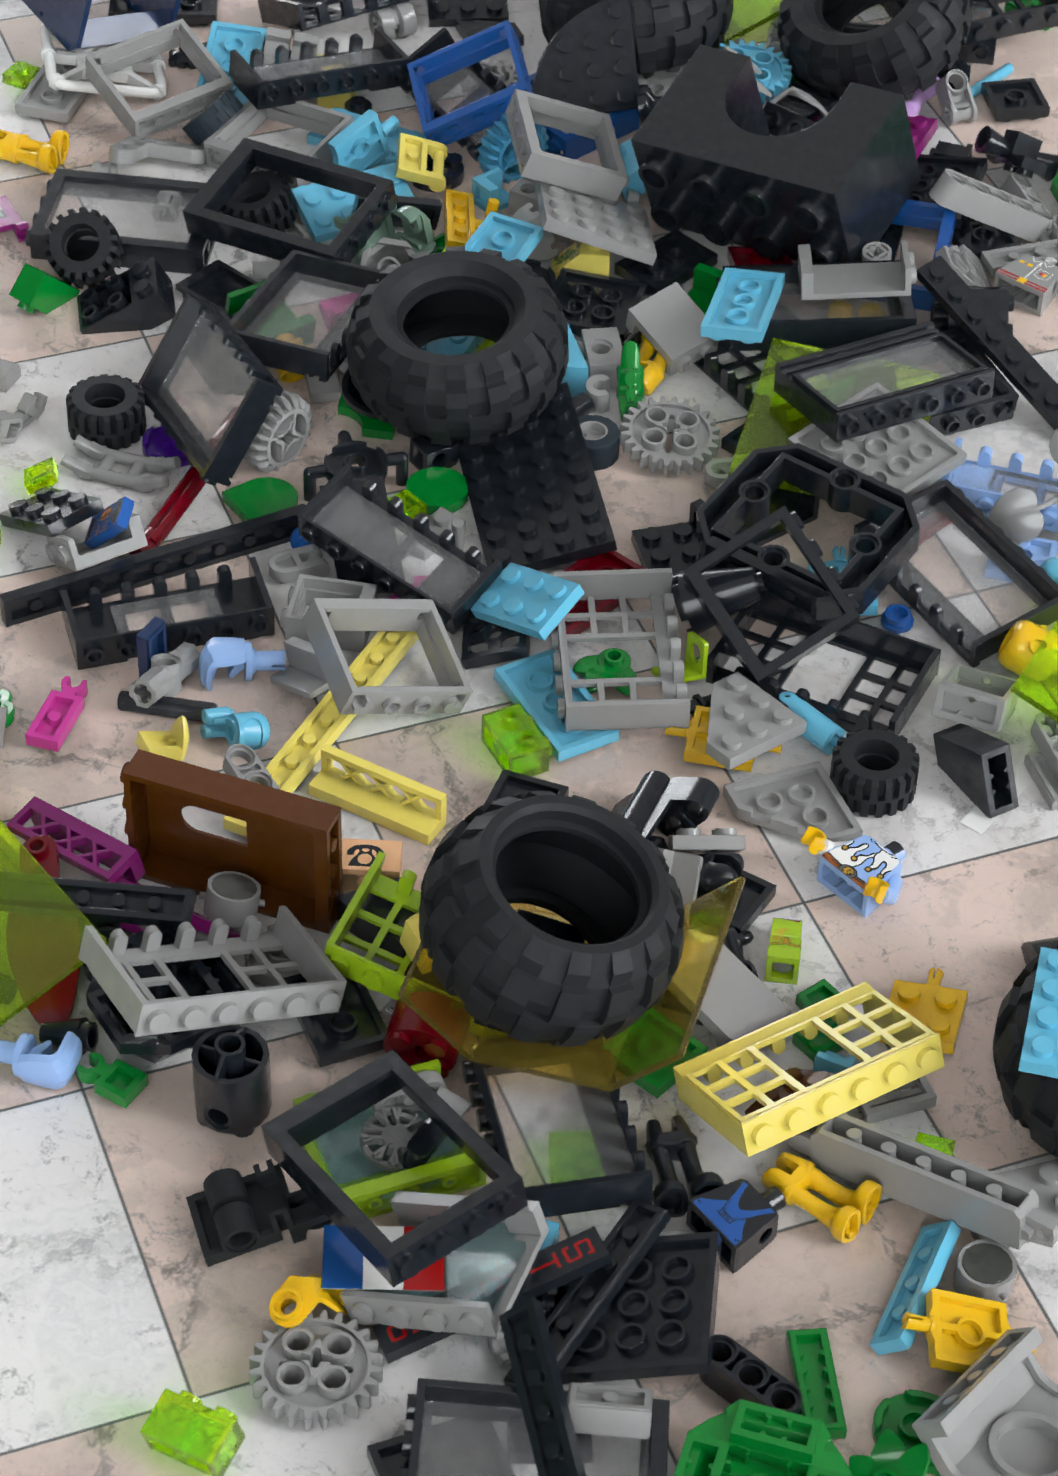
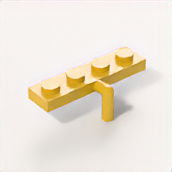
M445 189L443 197L445 247L464 246L484 220L475 218L473 193ZM490 198L488 200L484 219L491 211L498 212L500 204L498 199Z

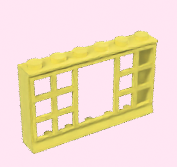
M865 981L673 1067L679 1100L742 1153L750 1157L936 1071L945 1065L940 1034L938 1032L935 1033L874 990ZM862 1003L864 1015L853 1007ZM831 1017L840 1026L831 1028L823 1020ZM860 1026L873 1033L853 1043L842 1036V1034ZM818 1030H820L861 1061V1063L805 1087L762 1054L759 1049L767 1046L775 1054H781L786 1048L785 1037L800 1032L806 1039L812 1040L817 1036ZM880 1040L892 1047L874 1057H870L861 1050ZM735 1060L744 1069L736 1072L728 1063ZM765 1069L776 1076V1078L756 1087L745 1079ZM721 1072L727 1077L721 1079ZM703 1075L712 1084L705 1086L696 1078ZM734 1083L745 1090V1092L726 1101H723L714 1094V1092ZM783 1084L788 1085L795 1091V1093L776 1102L764 1094ZM753 1098L764 1106L743 1117L733 1109V1107Z

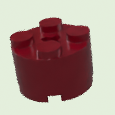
M429 993L408 994L407 1000L401 1002L400 998L396 1001L383 1040V1048L386 1053L393 1050L409 1067L417 1063L438 1059L441 1064V1076L444 1079L448 1077L449 1071L456 1065L468 1026L467 1017L460 1008L458 1014L450 1009V1001L443 997Z

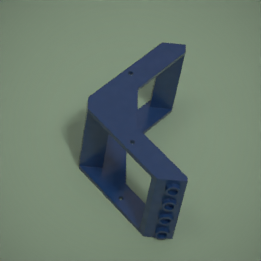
M22 0L69 52L113 46L142 33L176 21L181 0H123L134 13L88 19L92 0Z

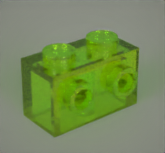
M519 703L482 715L481 740L502 770L505 769L531 777L549 771V756L552 755L551 743L546 736L541 735L536 727L534 718L530 714L527 715Z
M165 1388L140 1430L148 1446L161 1454L210 1476H224L246 1437L237 1422L238 1417L226 1408L217 1406L213 1410L202 1405V1400L190 1392L182 1390L180 1394H177Z

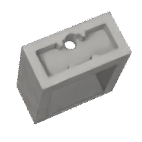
M299 574L296 586H291L289 589L288 608H283L281 612L280 627L285 628V640L295 636L310 642L302 619L306 605L310 606L314 598L377 599V584ZM334 631L342 650L362 652L366 647L370 631Z
M956 663L938 685L932 715L998 734L1014 713L1022 681ZM984 677H988L990 679L989 684H985L983 682Z

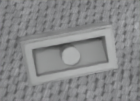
M569 1383L567 1403L575 1433L648 1439L651 1430L654 1390Z

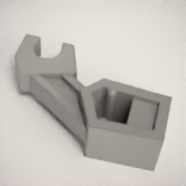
M25 392L16 408L18 409L12 414L5 410L0 411V442L15 443L21 430L34 419H39L45 409L48 396L39 392H34V395Z

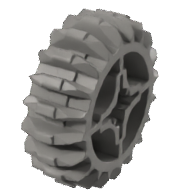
M286 390L282 392L281 396H275V403L273 406L270 405V411L244 456V459L261 472L279 471L281 466H286L292 462L296 456H300L301 449L306 446V439L311 436L309 429L313 426L311 421L313 412L310 411V405L294 392Z

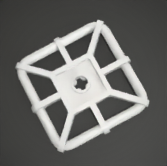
M42 23L40 30L42 42L40 56L44 61L49 87L55 91L65 90L99 94L91 82L79 80L88 79L86 77L85 56L108 47L73 52L56 51L55 47H53L52 39L59 44L61 43ZM161 54L151 57L150 60H143L106 75L111 82L127 83L130 85L113 84L122 96L154 99L156 101L166 96L167 84L164 73L166 63ZM55 64L74 65L75 68L66 73L59 74L56 72ZM134 72L153 73L155 84Z

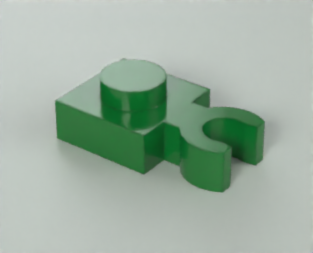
M96 1052L89 1054V1064L94 1068L89 1069L82 1065L77 1066V1077L80 1081L86 1084H94L96 1094L125 1109L149 1084L148 1074L119 1059L108 1065L105 1063L104 1057Z

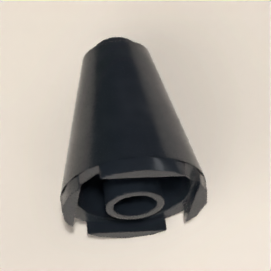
M755 566L708 569L702 573L730 617L763 599L764 591L768 590V583L764 572H758ZM683 571L672 574V578L678 579V584L672 585V591L679 617L682 622L688 620L692 627L686 629V631L701 634L715 626L683 579Z

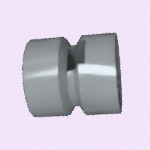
M409 1L368 13L369 27L373 37L375 28L378 27L392 40L396 38V35L404 37L417 31L416 13Z

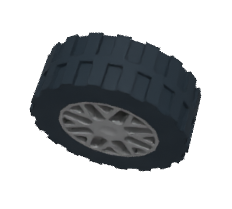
M227 89L182 129L195 145H200L243 108V105L231 90Z

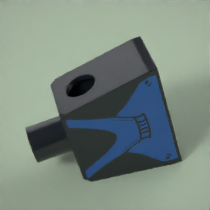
M739 1179L689 1199L686 1225L694 1233L719 1232L722 1240L720 1261L734 1274L774 1240L777 1234L779 1218L777 1211L786 1206V1201L782 1192L775 1186L759 1193L747 1180Z

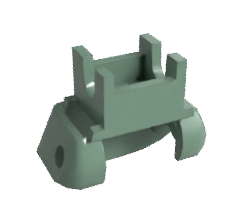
M396 205L395 209L390 211L382 221L380 228L375 230L367 240L365 247L360 249L351 263L360 265L363 251L378 245L377 241L383 237L407 241L415 253L426 250L430 254L435 253L437 246L430 219L416 207L405 205L397 209ZM391 213L401 218L404 229L403 233L399 231L395 233ZM353 214L345 219L340 216L333 218L335 227L341 230Z

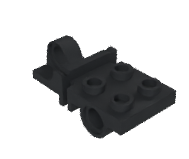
M272 1159L266 1160L267 1170L261 1171L259 1164L253 1165L255 1173L244 1177L241 1176L239 1171L232 1168L214 1171L204 1180V1191L186 1197L208 1267L282 1241L284 1239L281 1231L289 1229L294 1244L307 1239L306 1234L309 1229L324 1228V1225H329L332 1221L302 1189L292 1193L289 1192L280 1164L273 1165Z

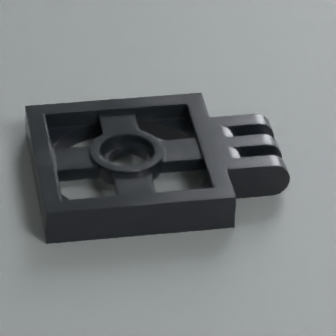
M474 614L463 624L461 661L465 670L529 657L530 636L478 619ZM497 631L502 632L500 636L496 638H490L492 633ZM519 636L518 644L502 647V642L507 638ZM488 644L487 651L478 653L471 651L472 645Z

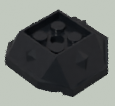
M157 927L162 933L161 945L174 944L178 928ZM145 930L128 936L126 949L140 948ZM196 931L194 942L207 941L208 934ZM221 957L165 963L189 997L246 991ZM154 964L132 966L140 978L162 976ZM92 976L86 993L88 1007L120 1054H134L154 1064L191 1048L193 1049L195 1042L204 1033L216 1028L135 1037L133 1030L94 976ZM169 985L147 987L156 999L177 997Z

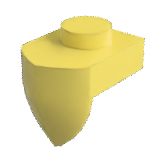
M184 716L178 717L173 723L171 731H138L136 738L138 748L183 761L189 745V729L186 718Z

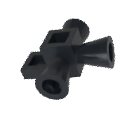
M985 126L976 138L975 151L986 154L987 159L993 164L1004 165L1003 171L1008 173L1015 172L1031 179L1033 174L1049 182L1055 177L1058 170V155L1039 152L1043 141L1020 131L1007 129L1003 137L991 127Z

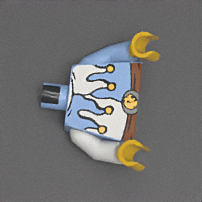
M812 826L807 828L800 842L809 846L808 851L812 855H820L817 880L864 918L882 903L894 905L897 902L903 884L900 877L901 861L906 857L904 848L900 843L893 841L883 847L872 837L866 835L854 840L832 842L826 839V835L818 828Z

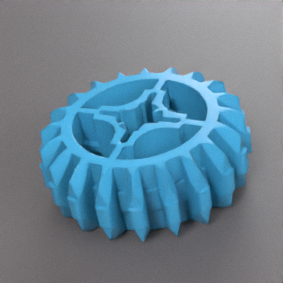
M502 114L501 120H493V127L486 129V137L480 139L483 145L477 149L480 153L477 160L480 162V168L483 173L497 167L503 171L502 182L509 184L511 180L518 181L523 177L520 176L506 115ZM534 123L541 151H545L549 148L546 143L549 139V136L546 134L547 129L543 125Z

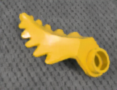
M314 1273L310 1274L309 1277L290 1275L270 1299V1317L280 1327H296L307 1318L318 1303L324 1304L337 1313L342 1312L343 1315H347L348 1313L342 1307L345 1305L340 1296L343 1289H322V1276ZM295 1303L296 1308L291 1313L285 1314V1308L289 1304Z

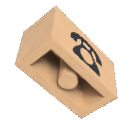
M342 838L343 894L358 889L379 851L386 854L381 875L390 879L401 877L403 841Z

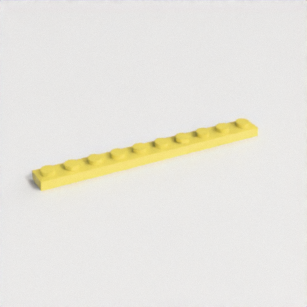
M378 631L349 666L356 687L380 686L419 639L416 631ZM330 690L265 767L283 791L293 793L321 759V749L325 744L332 746L357 715L340 714ZM229 816L223 818L224 829L247 837L246 821Z

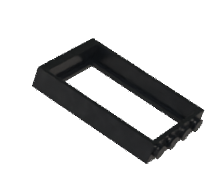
M243 138L185 207L183 215L188 233L275 260L281 261L285 259L294 249L351 263L360 249L365 247L367 240L375 230L380 228L382 221L390 211L395 209L397 195L393 180ZM256 166L366 198L329 245L218 212Z
M393 1050L261 1126L268 1153L280 1164L285 1172L393 1288L528 1206L523 1178ZM401 1089L493 1181L391 1242L302 1147Z

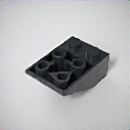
M154 257L136 263L132 268L121 274L111 276L107 281L93 288H87L77 296L79 326L82 335L151 330L173 319L176 314L172 281Z

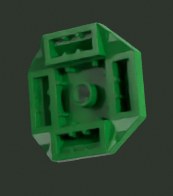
M739 1399L725 1408V1412L707 1419L687 1432L674 1476H853L841 1453L831 1441V1435L822 1420Z

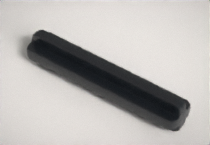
M126 690L120 691L117 700L118 709L121 711L171 718L184 716L186 720L203 722V709L218 707L213 702L163 696L149 708L137 706L134 699L129 696V691Z

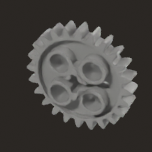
M664 396L660 397V402H656L653 398L649 397L647 405L638 401L637 409L630 407L628 414L623 415L620 425V445H624L623 453H631V462L640 460L639 468L642 469L647 465L651 466L650 471L652 474L660 469L665 477L669 471H673L674 475L679 477L682 470L688 475H692L693 468L701 472L703 464L706 465L712 458L717 457L721 440L719 436L720 428L715 427L716 419H709V411L699 412V404L693 407L688 406V399L684 400L681 404L678 403L676 396L672 398L671 402L666 401ZM669 419H674L671 453H666L665 446Z
M327 1309L321 1311L319 1318H313L312 1313H310L301 1324L292 1328H283L274 1322L275 1333L264 1330L262 1332L263 1343H254V1355L249 1357L250 1385H253L254 1399L261 1398V1409L263 1411L273 1408V1419L275 1421L287 1415L288 1427L292 1428L298 1420L304 1421L305 1431L310 1430L313 1422H319L324 1431L327 1430L328 1420L332 1419L341 1427L343 1426V1415L348 1414L354 1419L359 1418L358 1406L369 1409L371 1407L370 1396L379 1395V1383L383 1382V1355L378 1353V1341L370 1340L369 1328L358 1331V1320L356 1318L347 1324L343 1323L342 1312H339L334 1319H328Z

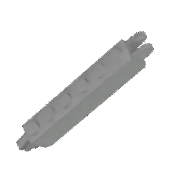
M847 1114L838 1115L786 1141L788 1146H791V1149L793 1148L795 1151L798 1150L799 1153L809 1156L810 1161L816 1164V1168L858 1185L865 1180H873L882 1186V1194L946 1221L953 1220L963 1228L1017 1250L1026 1241L1050 1248L1058 1241V1219L1039 1209V1196L1033 1188Z

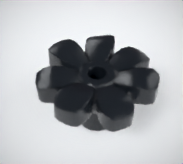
M180 46L178 50L172 49L169 51L168 63L171 67L177 66V68L186 69V66H188L189 69H196Z

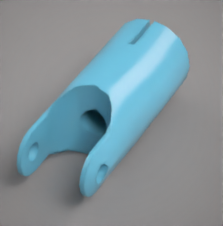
M788 691L780 693L779 700L807 721L806 733L800 736L827 755L832 754L834 746H837V741L841 737H845V730L794 693Z

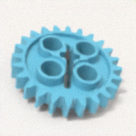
M740 39L739 44H735L732 40H729L728 46L722 43L719 44V49L725 46L737 51L739 54L750 56L751 61L761 70V75L756 72L754 73L755 78L773 95L770 98L759 92L762 105H765L766 99L771 101L789 87L792 66L788 65L789 59L782 58V52L774 53L775 47L766 49L764 42L757 46L754 40H751L749 44H745L743 39Z

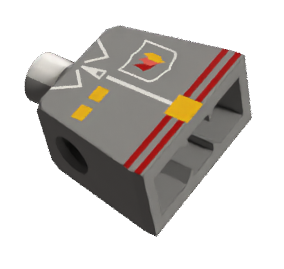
M1024 254L996 271L994 287L1005 286L1009 293L1014 294V306L1040 317L1058 293V262L1052 257L1041 260L1030 254Z

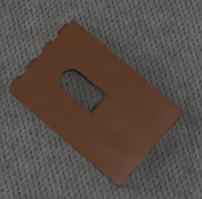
M140 749L137 750L130 762L127 761L123 765L120 781L124 785L122 806L126 809L124 831L128 835V845L137 849L145 868L146 874L142 879L172 888L194 889L196 895H199L200 892H206L208 879L215 873L224 871L244 873L254 878L261 885L260 899L265 900V906H258L257 913L276 918L279 906H287L303 927L326 934L331 932L337 921V895L343 894L341 807ZM187 806H194L246 821L247 844L193 828L183 818L182 809Z

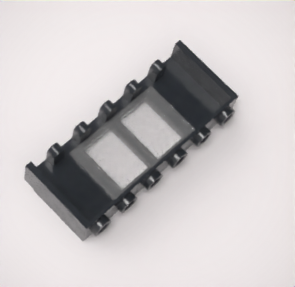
M255 556L249 557L248 578L232 580L229 566L223 564L217 568V583L200 586L197 572L189 570L184 576L185 589L168 592L165 578L163 576H156L152 580V595L135 597L132 583L123 582L120 585V600L102 603L100 590L93 587L87 591L88 606L72 609L67 590H61L62 617L78 670L127 662L129 658L138 657L136 635L155 616L165 620L167 651H173L183 642L195 644V646L205 645L208 640L214 637H234L247 640L275 635L274 606Z

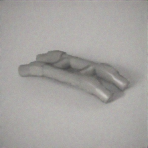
M79 434L73 446L86 452V455L101 461L98 467H95V465L78 460L67 453L60 463L83 479H95L135 488L136 491L141 492L154 491L155 489L167 488L169 486V479L166 475L155 477L152 475L141 476L144 469H147L148 472L161 473L181 467V460L178 456L167 458L146 457L107 448V446L92 442ZM115 463L131 466L127 474L111 470Z

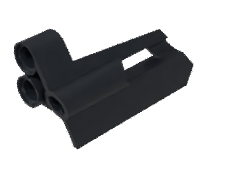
M650 771L642 777L636 790L615 804L611 812L619 813L636 825L635 829L647 840L656 828L668 837L669 835H676V830H679V828H696L704 822L718 800L720 792L714 782L703 777L669 778L668 775L661 771Z

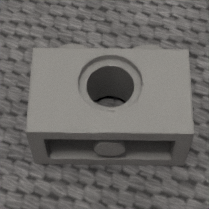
M618 328L581 329V341L577 342L589 368L588 379L596 374L607 375L610 377V389H616L618 384L616 368L621 365V350L623 349Z

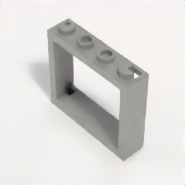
M183 18L85 56L86 77L131 136L147 137L192 119L227 89H230L233 93L232 80ZM180 46L208 83L134 112L106 75Z
M515 89L506 108L505 115L520 176L617 202L623 187L627 188L629 176L626 174L624 159H622L620 153V146L616 139L615 128L612 125L610 115ZM534 123L594 139L601 166L541 151Z
M248 101L238 113L203 142L207 166L218 169L243 138H247L267 118L326 136L307 156L332 163L333 156L328 142L354 122V118L351 115L304 101H296V104L257 110ZM256 166L252 170V172H256L257 170L268 171V169L261 168L258 166ZM282 174L283 178L287 179L290 190L312 183Z
M314 598L302 619L340 714H454L461 712L473 692L433 599ZM334 631H416L439 686L356 687Z

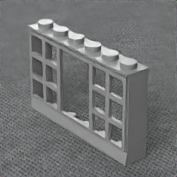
M672 568L553 572V576L580 584L585 593L579 600H587L589 612L567 613L550 633L551 650L558 651L553 652V672H560V675H555V694L562 695V698H557L558 719H564L565 732H569V730L670 728V726L689 728L691 703L690 698H687V683H684V660H680L681 638L677 637L678 617L674 615L675 600L673 593H671ZM650 598L651 611H627L626 599ZM618 599L620 612H596L594 600ZM652 619L654 632H630L628 620ZM621 620L622 633H598L597 621ZM590 621L591 634H566L565 622ZM655 640L660 677L571 680L567 643ZM661 685L663 698L638 699L636 686ZM629 686L630 700H606L604 687ZM597 687L598 701H573L572 688Z
M279 906L272 934L260 935L262 923L255 915H250L244 920L240 937L227 938L229 926L223 919L218 918L211 924L207 941L194 942L196 930L190 922H183L178 926L174 944L161 945L162 933L157 926L150 925L144 931L141 947L126 949L128 936L122 929L118 928L111 932L107 946L92 925H87L84 928L78 958L88 966L92 975L133 1030L135 1037L339 1012L347 983L346 979L287 906ZM283 950L291 962L271 964L262 952ZM252 954L260 965L240 967L232 956ZM221 957L246 991L189 997L165 963ZM154 964L162 976L140 978L132 966ZM298 970L307 982L287 984L278 972ZM268 974L276 986L256 988L247 976ZM169 985L177 997L156 999L147 987Z

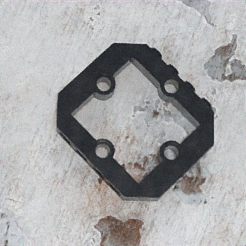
M800 443L754 449L697 509L696 534L702 556L705 557L736 537L737 535L734 534L745 523L755 525L769 516L771 495L785 481L827 501L830 508L835 511L850 512L880 526L875 534L860 532L851 537L849 541L848 564L838 574L842 580L839 586L845 595L852 594L861 608L858 614H863L918 551L920 526L909 494ZM749 543L710 568L755 566L758 572H764L767 579L768 590L764 591L765 596L814 620L837 618L844 615L818 576L790 562V553L783 546L767 545L761 548L753 543Z

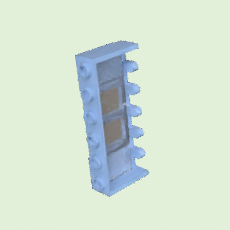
M957 437L955 444L961 449L963 438ZM983 446L980 449L978 462L966 459L964 464L943 476L941 480L948 479L956 488L962 490L965 497L976 507H979L987 518H989L991 509L997 500L1006 492L1015 488H1029L1033 490L1037 496V505L1058 495V479L1052 478L1055 465L1052 460H1043L1040 473L1037 475L1023 472V455L1013 453L1009 461V467L1004 468L991 465L993 450L988 446ZM1058 502L1040 510L1045 520L1042 530L1058 533Z

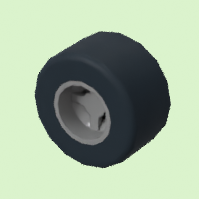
M600 415L578 416L594 471L612 466L618 460L620 430L617 424L609 418Z

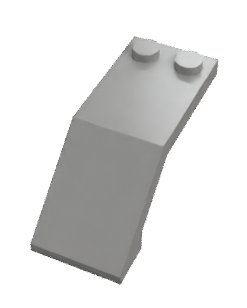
M684 930V946L681 961L666 991L671 992L713 1033L717 1047L792 1014L791 1010L720 940Z

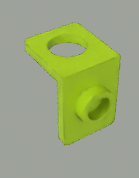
M693 631L687 632L684 683L705 679L707 673L709 644ZM695 643L697 644L700 651L699 661L696 659L694 655ZM659 666L651 668V673L655 677H660Z

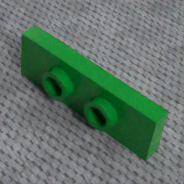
M827 1328L786 1330L785 1341L793 1383L802 1394L800 1415L822 1420L831 1435V1440L846 1439L847 1427Z

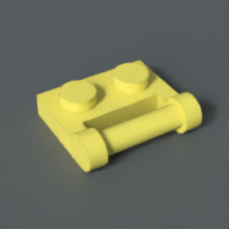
M401 132L397 144L395 177L409 182L428 185L434 192H442L446 188L444 160L448 154L447 146L440 142ZM427 154L431 155L433 159L432 172L426 170Z

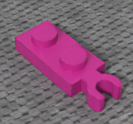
M65 676L61 681L62 691L51 690L25 734L26 745L59 752L84 709V698L88 694L87 680H82L81 684L77 687H71L70 676Z

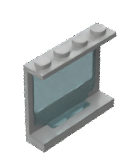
M396 1191L391 1200V1205L400 1224L399 1226L418 1227L467 1196ZM527 1200L528 1206L518 1213L508 1217L481 1236L472 1239L444 1257V1291H360L343 1289L340 1296L350 1319L356 1318L360 1325L383 1324L398 1329L407 1328L497 1337L501 1330L499 1316L512 1308L537 1253L549 1232V1227L539 1201Z

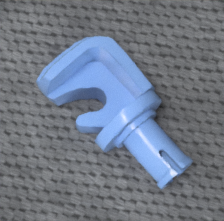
M211 638L206 642L200 654L199 678L207 691L212 690V680L217 669L220 667H228L230 678H234L243 670L245 681H252L253 674L256 671H286L285 649L255 651V648H252L251 641H244V638Z
M71 1031L66 1033L55 1053L51 1040L37 1045L34 1034L23 1033L17 1042L0 1039V1062L12 1064L14 1076L20 1077L23 1082L56 1090L65 1087L71 1081L82 1056V1042Z

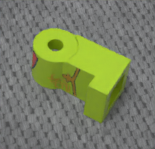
M773 917L764 981L797 985L803 921ZM775 963L790 964L793 969L790 972L781 973L776 971L773 965Z

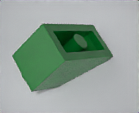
M25 263L9 295L19 300L18 307L31 314L34 313L35 309L48 314L75 298L80 290L55 276Z

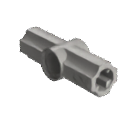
M183 642L171 653H160L152 656L151 669L129 685V696L134 699L137 706L149 708L161 697H171L181 692V681L199 667L201 653L198 652L195 644Z

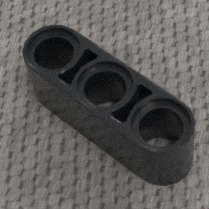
M721 1334L714 1335L711 1373L699 1374L701 1381L730 1404L743 1399L800 1414L802 1394L793 1383L732 1338Z

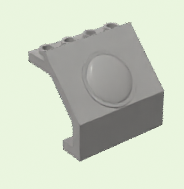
M1036 1326L1007 1330L912 1424L920 1441L928 1446L930 1458L941 1476H1058V1384L1046 1376L1032 1353L1043 1341Z

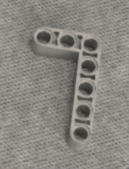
M945 169L929 192V196L942 207L1033 243L1040 239L1054 220L1032 184L1022 175L1012 172L1001 188L998 189L954 170Z

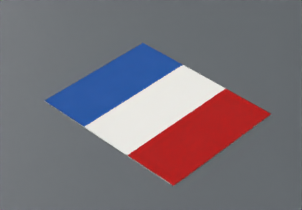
M324 1225L322 1289L444 1291V1257L393 1288L336 1225ZM377 1226L391 1242L416 1228L408 1226Z

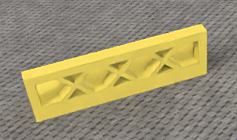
M325 744L321 749V771L308 784V795L341 807V809L428 846L446 825L447 794L329 744ZM333 760L339 762L346 771L334 767ZM361 772L369 775L376 784L367 781ZM391 785L400 788L405 797L397 794ZM421 798L434 802L435 809L428 807Z

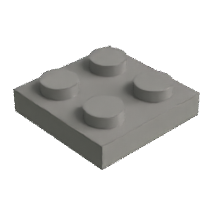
M679 828V830H676V835L668 837V849L676 852H708L711 850L739 852L745 850V835H736V828H715V830H712V835H700V828Z

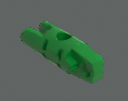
M631 340L622 346L621 365L616 368L618 381L616 398L618 399L621 421L623 420V415L628 414L629 408L634 407L637 409L638 401L642 402L644 398V367L640 365L639 346Z

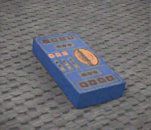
M124 496L94 515L91 519L84 545L92 549L97 548L126 530L134 507V501Z

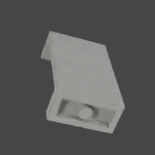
M900 240L899 262L813 265L810 244L798 245V275L801 300L911 296V284H917L914 251H908L907 240Z

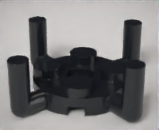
M340 431L338 434V444L332 448L330 455L327 456L326 454L324 464L304 469V500L310 502L316 495L317 478L326 477L330 481L346 463L359 465L357 467L352 466L353 480L383 476L384 484L388 473V466L396 465V484L398 486H406L408 480V455L403 451L386 454L380 447L376 446V450L367 447V442L352 441L348 431Z

